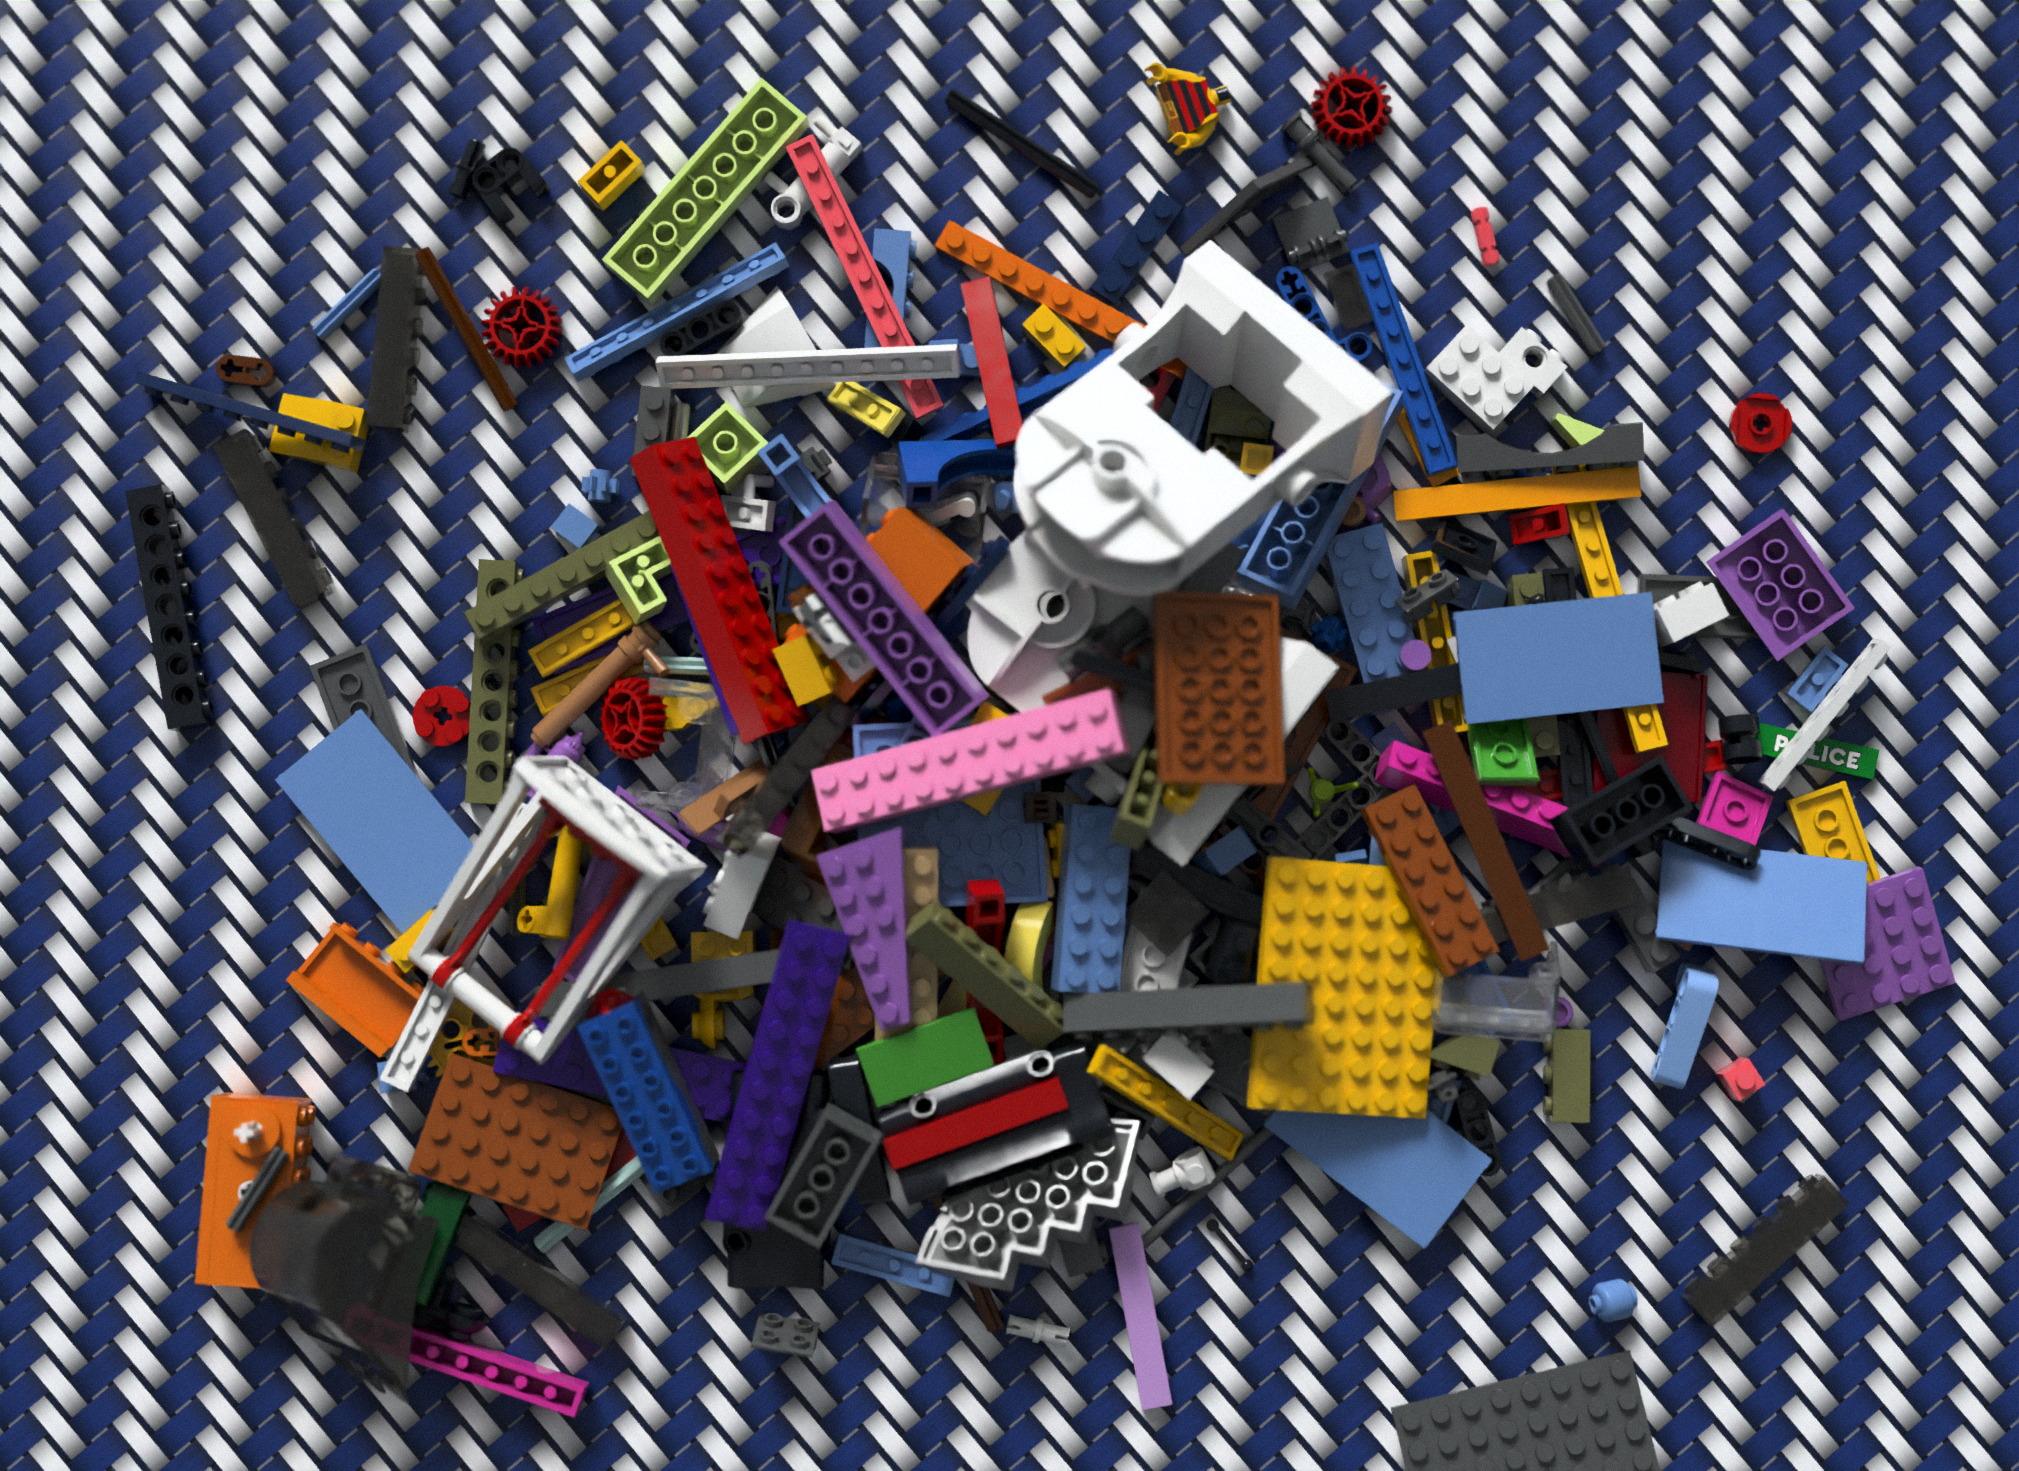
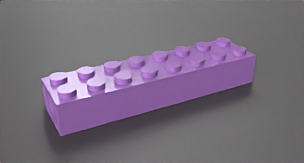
M835 500L824 503L779 541L780 545L932 737L944 733L989 697V694Z

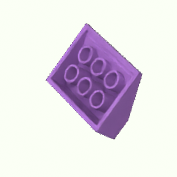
M1784 509L1778 510L1706 561L1776 661H1779L1855 609Z

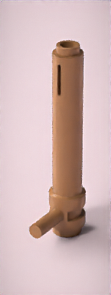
M645 620L632 628L633 632L629 636L624 635L617 642L618 646L532 728L533 733L530 737L541 748H544L546 745L550 746L610 686L616 683L635 663L640 664L644 658L661 678L668 675L670 669L654 651L660 644L658 641L663 635L650 621Z

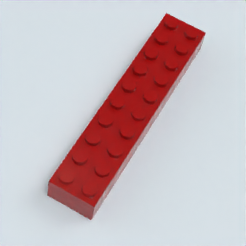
M691 437L653 444L629 458L731 715L738 727L743 745L784 733L809 721L804 706H797L773 652V649L779 647V644L696 438Z

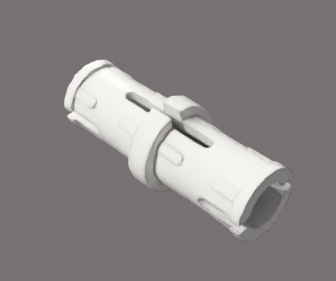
M1013 1314L1009 1316L1006 1334L1010 1333L1031 1338L1032 1342L1039 1343L1040 1340L1062 1345L1063 1347L1067 1345V1338L1070 1332L1069 1327L1044 1323L1043 1319L1037 1318V1321L1014 1316Z

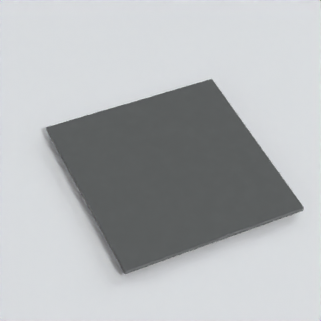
M1630 1350L1391 1407L1406 1471H1660Z

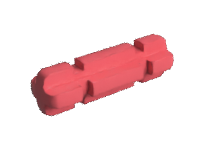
M1476 208L1472 210L1471 217L1473 224H1476L1474 229L1479 250L1483 251L1481 255L1484 266H1493L1500 262L1498 250H1495L1497 245L1492 224L1488 222L1490 218L1488 208Z

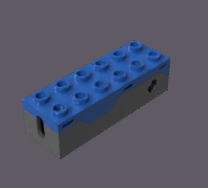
M612 988L596 995L589 1012L586 1013L577 1028L654 1193L657 1194L712 1172L720 1155L644 991L641 990L629 995Z

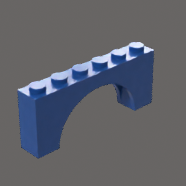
M994 439L898 441L897 470L906 508L937 507V497L940 492L948 485L961 479L980 475H1006L1014 477L1017 466V444L997 449Z

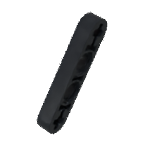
M1678 817L1652 833L1656 837L1745 870L1755 869L1761 856L1760 849L1749 842L1682 817Z

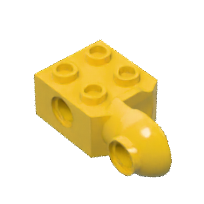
M742 931L738 940L720 932H691V963L756 953V933L753 931ZM756 985L694 994V996L699 998V1011H693L692 1013L693 1039H700L708 1048L717 1050L718 1039L725 1038L724 1010H718V1002L747 1000L756 994Z

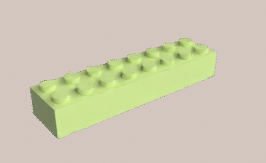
M761 78L603 257L602 260L606 267L652 306L787 152L785 146L796 142L809 127L807 116Z

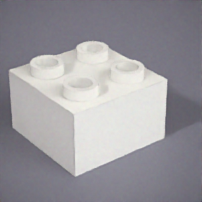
M1700 581L1678 592L1680 598L1677 600L1673 594L1653 604L1656 636L1661 647L1676 642L1729 616L1713 582L1703 586Z
M1183 1034L1178 1037L1162 1035L1142 1059L1190 1100L1215 1072L1211 1067L1214 1061L1201 1050L1197 1054L1188 1047L1191 1041Z

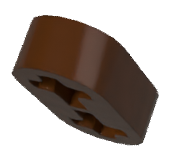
M225 355L218 360L216 365L218 376L230 384L266 388L272 385L276 379L274 366L261 358ZM231 362H233L237 368L243 369V372H232L231 377H229V374L224 369L225 367H230ZM261 366H263L268 375L262 376L261 381H259L256 375L249 374L250 370L259 371Z

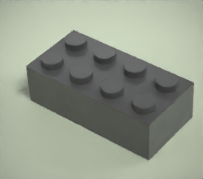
M828 1102L764 1218L813 1246L820 1248L880 1142L883 1132Z

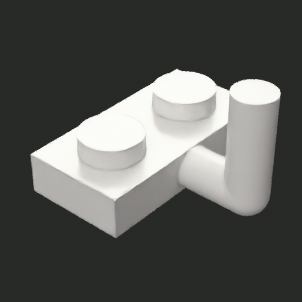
M748 474L744 478L742 497L721 495V502L731 527L773 532L776 501L754 499L756 487L771 488L774 485L772 476Z

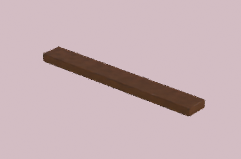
M1452 720L1423 731L1424 739L1519 960L1522 962L1550 950Z

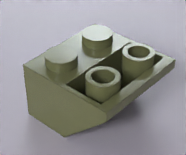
M1221 387L1213 388L1204 454L1214 448L1227 460L1241 461L1243 442L1267 445L1271 419L1238 390Z
M1461 1030L1431 1045L1430 1064L1449 1071L1451 1065L1458 1067L1457 1074L1479 1080L1481 1075L1489 1077L1500 1041Z

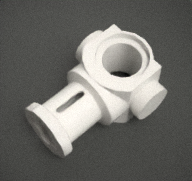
M1200 1146L1180 1154L1172 1162V1167L1158 1173L1155 1171L1149 1173L1152 1186L1159 1198L1165 1197L1166 1192L1178 1187H1182L1184 1190H1196L1210 1184L1216 1177L1203 1148Z

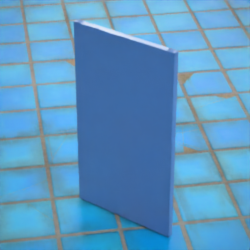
M1652 592L1453 613L1465 724L1664 703Z
M362 709L355 711L349 719L275 779L402 934L430 909H434L439 904L474 846L472 841Z
M1662 840L1656 939L1863 965L1865 960L1867 862L1760 849L1761 856L1756 868L1745 870L1670 841Z
M1427 1109L1426 1119L1274 1110L1263 1124L1424 1249L1429 1246L1430 1241L1492 1161L1491 1158Z

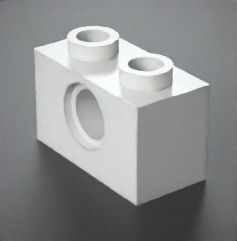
M1521 327L1499 353L1535 385L1530 392L1539 399L1567 366L1563 363L1565 361L1564 358L1553 349L1548 350L1540 343L1542 340L1531 329L1526 331ZM1527 354L1535 355L1539 360V366L1530 367L1525 361V356Z

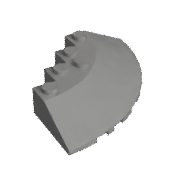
M1111 1118L1115 1134L1090 1143H1083L1084 1148L1074 1155L951 1197L941 1207L940 1210L942 1212L936 1219L933 1227L930 1226L915 1263L980 1286L1012 1292L1020 1263L1050 1268L1057 1239L1087 1244L1094 1215L1124 1221L1132 1192L1141 1122L1139 1120Z

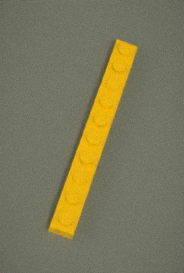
M1585 464L1576 465L1575 471L1558 472L1557 466L1551 467L1553 474L1586 471ZM1596 502L1566 505L1570 533L1589 597L1598 598L1624 595ZM1656 704L1622 707L1636 754L1663 748L1668 745Z

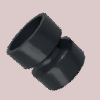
M1738 714L1718 720L1720 738L1725 740V743L1721 745L1722 762L1724 764H1749L1763 759L1761 741L1756 739V736L1760 734L1759 717L1757 715Z

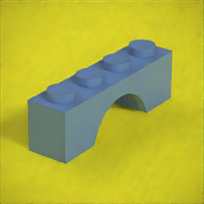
M875 228L872 257L877 267L885 271L891 278L894 285L892 299L905 322V318L911 317L912 300L906 299L907 288L913 289L914 270H909L910 259L916 258L917 241L912 240L911 231ZM867 318L864 348H880L881 345Z
M782 433L757 451L759 458L805 518L809 517L824 503L832 501Z

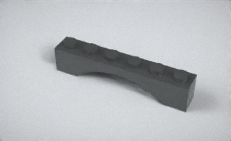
M1643 422L1611 424L1600 435L1583 445L1552 453L1518 449L1500 441L1490 433L1460 434L1456 436L1458 473L1465 472L1466 478L1483 477L1484 471L1496 470V476L1514 475V469L1527 468V474L1544 473L1545 467L1557 466L1558 472L1575 471L1576 465L1588 464L1589 470L1606 469L1607 463L1620 462V468L1637 467L1638 461H1644Z

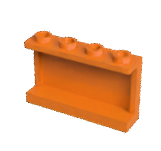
M346 922L342 925L340 923H332L329 927L331 930L301 967L297 971H292L285 981L378 1057H386L397 1044L425 986L417 980H414L412 983L404 976V971L396 962L392 960L390 963L386 962L380 957L382 951L369 941L364 944L356 937L358 931Z

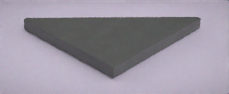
M1307 155L1252 180L1180 247L1185 255H1191L1206 240L1210 241L1226 230L1228 227L1225 223L1230 225L1240 217L1246 216L1262 204L1260 199L1264 201L1274 193L1281 191L1296 180L1295 175L1312 169L1317 163L1311 156Z

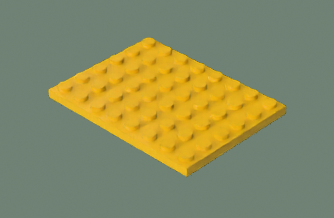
M1267 856L1257 984L1306 982L1313 987L1314 1025H1304V1030L1287 1031L1285 1026L1273 1027L1272 1032H1255L1253 1028L1247 1107L1426 1119L1428 1090L1425 1086L1429 1083V1055L1432 1045L1438 964L1388 866Z

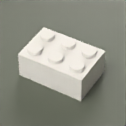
M1468 324L1424 370L1427 380L1485 433H1491L1535 386Z
M747 824L742 834L736 832L724 856L723 861L725 862L722 869L719 870L714 881L712 894L708 897L702 913L707 914L703 926L738 940L751 915V911L781 841L780 837Z

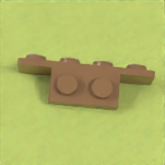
M760 758L682 809L678 817L696 836H700L730 815L740 812L745 805L754 799L758 800L772 788L770 781L772 773L765 767L763 759Z

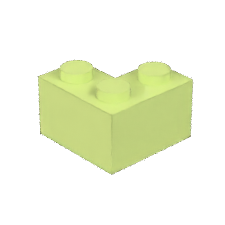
M660 536L610 561L605 571L607 579L635 625L662 612L667 601L656 583V580L672 573L671 562Z

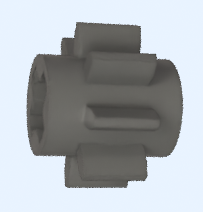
M811 447L799 455L817 483L831 473L828 465L832 461L824 449L817 453L814 447Z

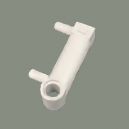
M818 116L814 121V125L830 138L821 151L836 179L861 152L862 145L860 141L843 127L837 129L823 116ZM769 172L765 176L764 181L780 194L771 203V213L774 222L781 229H795L813 204L799 176L788 186L773 172ZM784 206H791L795 209V212L791 217L783 218L779 215L780 209Z

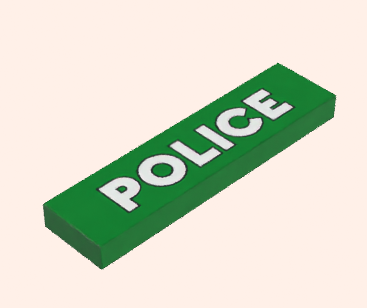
M1759 723L1760 734L1756 736V739L1761 741L1763 756L1776 759L1798 731ZM1824 737L1822 740L1815 741L1808 749L1811 751L1810 755L1802 763V765L1873 780L1879 750Z

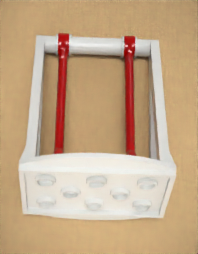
M521 756L519 761L515 763L507 792L407 956L410 961L429 975L430 981L438 985L445 993L450 992L499 1031L501 1038L509 1042L516 1050L521 1049L540 1065L550 1058L593 1003L594 997L602 992L679 892L702 876L707 865L567 756ZM533 786L538 790L537 793L507 829ZM547 810L548 813L540 826V833L454 955L452 957L449 955L444 956L435 948L544 811ZM566 825L569 827L568 833L579 841H587L593 846V853L604 860L610 859L621 870L616 875L609 894L524 1013H515L465 973L466 969L462 964L551 837L558 834ZM639 878H642L544 1034L540 1033L537 1030V1025L533 1022L622 895L629 891ZM658 891V893L655 895V897H654V898L651 900V902L647 905V903L649 902V900L651 899V897Z

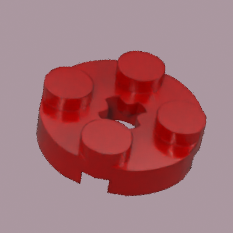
M1755 393L1738 402L1729 418V430L1734 445L1756 455L1768 454L1779 448L1788 439L1792 430V417L1788 408L1786 409L1779 402L1781 401L1780 399L1768 393ZM1758 416H1762L1763 422L1768 423V427L1763 428L1761 432L1757 431V427L1753 426V421H1756Z
M437 686L425 690L416 701L413 709V723L416 733L426 742L439 747H450L461 742L469 735L470 700L462 691L450 686ZM442 708H447V713L452 715L451 721L446 720L444 725H440V719L436 718V714L441 712Z

